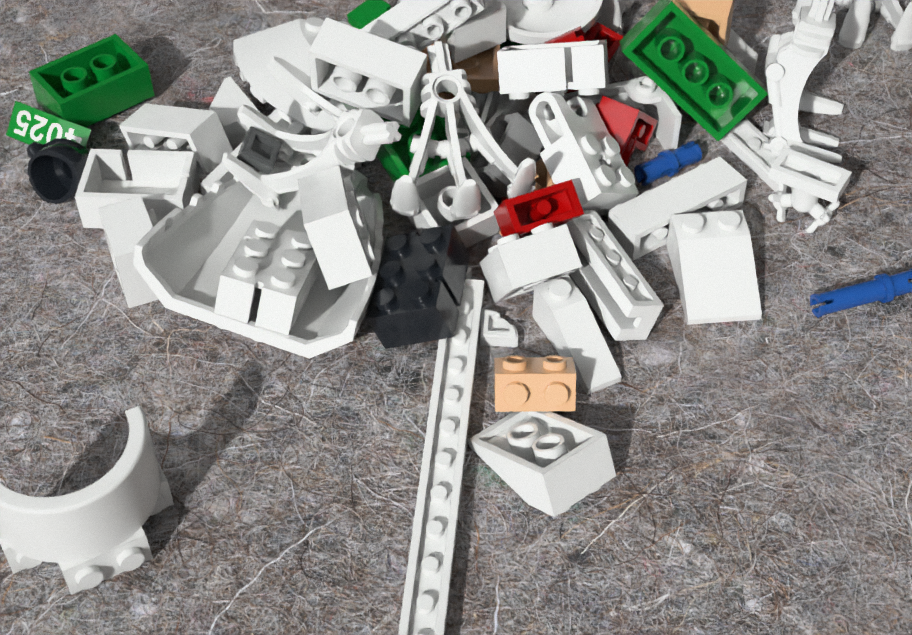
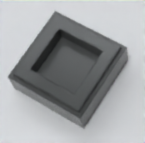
M251 126L245 134L237 158L269 175L274 169L282 142Z

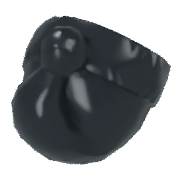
M55 138L46 144L38 142L29 144L27 154L30 160L27 172L35 193L47 203L60 204L74 200L89 155L87 149L80 143L66 138Z

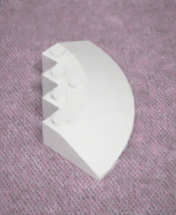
M316 17L296 19L233 40L235 66H238L240 69L242 81H247L250 84V92L262 104L270 103L278 109V114L290 124L298 121L312 128L311 135L326 133L333 128L336 122L330 114L322 109L316 117L307 111L275 80L266 66L269 60L275 56L284 59L311 77L308 51L324 20ZM332 98L329 100V103L335 107L347 111L342 102Z

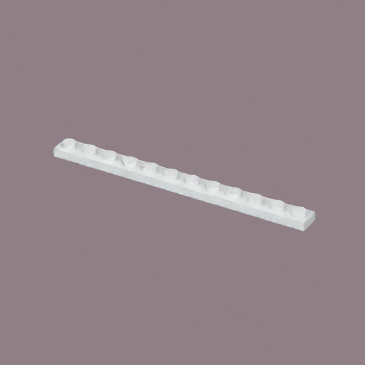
M465 279L461 305L457 306L459 315L455 336L440 339L438 342L398 635H445L484 297V280Z

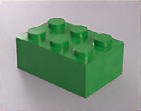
M116 33L29 71L37 103L47 113L83 127L93 125L155 96L148 64Z

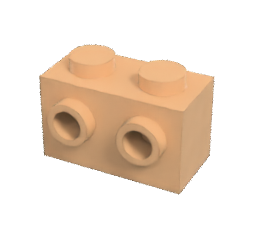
M511 355L504 358H494L495 412L576 411V370L573 357L559 355L523 357Z

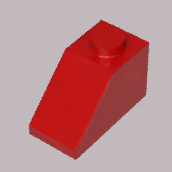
M572 179L504 200L493 211L502 236L506 237L518 233L519 238L532 234L531 230L540 225L552 222L555 228L584 215Z

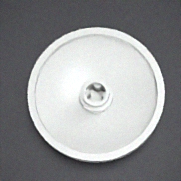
M497 0L506 5V38L525 45L544 44V42L579 26L583 28L584 32H587L598 19L603 0Z

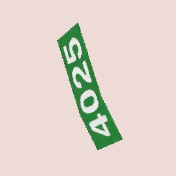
M15 101L6 135L26 144L33 142L46 144L55 138H66L78 142L86 148L91 129Z

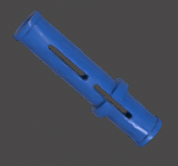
M912 269L889 276L886 273L874 276V279L819 294H812L810 296V306L826 303L812 309V312L819 318L823 315L876 301L881 303L891 302L895 296L912 292V282H908L912 280Z

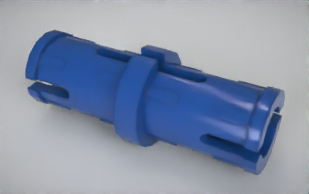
M690 141L671 151H661L654 159L636 165L634 168L635 177L642 186H646L667 175L669 177L677 175L682 168L701 161V149L694 141Z

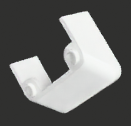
M648 76L608 84L606 88H601L600 94L579 95V92L576 91L562 96L566 102L573 97L579 96L591 99L594 104L600 102L602 96L636 108L658 120L654 134L664 150L671 151L678 147L682 115L669 95ZM547 103L544 108V116L551 121L556 117L550 103ZM579 107L576 110V114L582 116L583 111ZM528 109L522 116L533 125ZM543 145L541 147V152L545 150Z

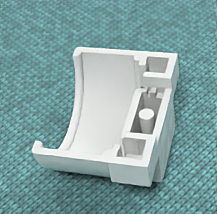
M136 406L125 411L129 423V436L126 448L114 467L93 484L61 496L33 497L14 492L0 483V544L13 574L24 569L36 567L42 561L58 563L72 595L81 590L94 588L108 578L124 571H132L153 559L142 526L149 516L158 514L163 509L174 505L168 480L158 463L142 406Z

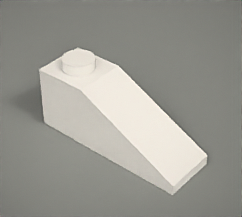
M568 274L534 286L533 318L560 356L573 357L576 379L587 395L621 382L622 376L588 302Z

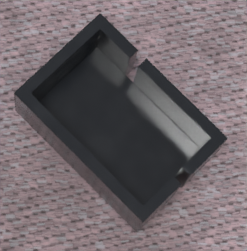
M453 224L423 230L421 236H418L417 232H411L386 238L366 317L367 322L385 349L455 336L459 315L457 306L461 305L470 253Z

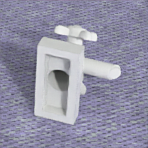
M784 147L770 167L768 175L769 179L778 182V191L768 196V200L773 202V206L778 210L777 221L785 222L786 209L793 207L798 212H808L814 218L813 222L805 229L807 233H813L818 226H823L830 221L833 215L832 211L840 205L839 198L850 182L852 171ZM787 186L792 187L791 193L786 192ZM822 198L831 203L824 208L818 202V199Z

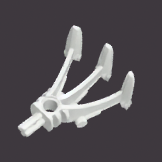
M813 0L811 6H802L795 29L782 35H773L770 38L765 62V76L768 89L767 103L772 104L773 119L770 122L764 121L762 133L768 136L770 140L769 142L763 141L762 148L776 155H779L783 148L786 147L824 162L841 163V155L819 148H838L839 138L801 127L798 120V110L827 115H838L843 110L844 104L804 91L803 89L814 67L828 53L836 28V14L832 12L835 0Z
M797 0L795 9L792 12V23L795 26L801 7L811 6L813 0ZM835 0L834 4L846 5V8L849 9L839 33L838 43L841 46L858 49L862 46L872 10L873 13L880 12L884 19L895 28L893 35H891L890 48L892 50L904 51L912 48V0L907 5L905 11L901 8L898 0Z
M442 41L434 42V45L427 46L431 73L423 75L420 80L422 89L420 93L422 101L420 112L421 116L425 118L421 136L414 135L410 152L414 153L409 168V175H403L396 180L392 189L390 200L392 210L404 216H415L418 214L421 205L416 187L419 175L423 174L428 157L435 158V156H440L441 159L447 158L450 174L454 177L457 188L453 203L450 205L451 216L462 220L478 215V211L481 210L480 187L473 179L466 180L461 157L466 156V152L469 151L474 153L478 150L491 165H496L510 180L511 184L507 185L509 199L533 192L536 184V161L526 158L517 167L507 157L494 140L489 128L483 124L475 111L476 100L471 95V86L467 81L466 71L464 69L453 70L448 43L442 44ZM447 91L455 97L445 100L440 98L438 94ZM458 112L470 133L464 138H458L455 115ZM436 115L445 118L447 140L436 141L430 139Z
M273 56L266 66L270 74L286 92L316 117L323 109L333 117L336 123L326 133L317 135L293 134L254 108L242 104L237 115L248 129L252 126L282 142L278 159L284 160L291 165L297 151L314 154L316 157L293 170L269 175L260 174L254 168L229 153L223 154L222 163L247 189L261 199L263 205L280 211L282 194L299 191L297 179L336 166L340 167L343 178L354 173L355 163L373 161L381 144L400 141L402 135L398 132L400 126L398 122H384L377 113L370 109L345 111L329 103L331 98L312 91L311 77L284 59Z

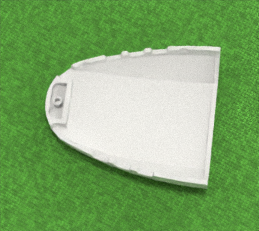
M295 154L291 165L287 162L275 163L274 169L270 174L293 170L313 160L316 156ZM255 169V170L258 171L260 174H262V175H267V174H265V173H263V172H261V171ZM354 169V173L349 176L352 179L357 194L356 199L359 208H362L368 224L367 229L376 260L370 261L373 276L329 290L319 265L317 278L289 335L255 326L262 289H255L248 323L214 314L220 275L239 243L244 239V235L253 220L272 222L278 227L294 232H306L299 191L283 193L280 211H277L272 207L263 205L261 199L247 189L235 176L226 183L217 180L213 183L209 193L204 196L198 193L194 194L189 206L183 210L178 207L173 209L135 245L133 265L165 308L215 325L220 329L252 338L257 342H263L306 358H312L352 342L363 321L372 297L381 260L382 228L384 222L382 200L379 193L372 194L367 188V177Z

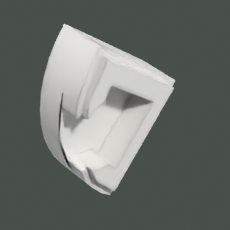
M482 309L480 346L518 347L517 329L514 325L501 318L500 313Z

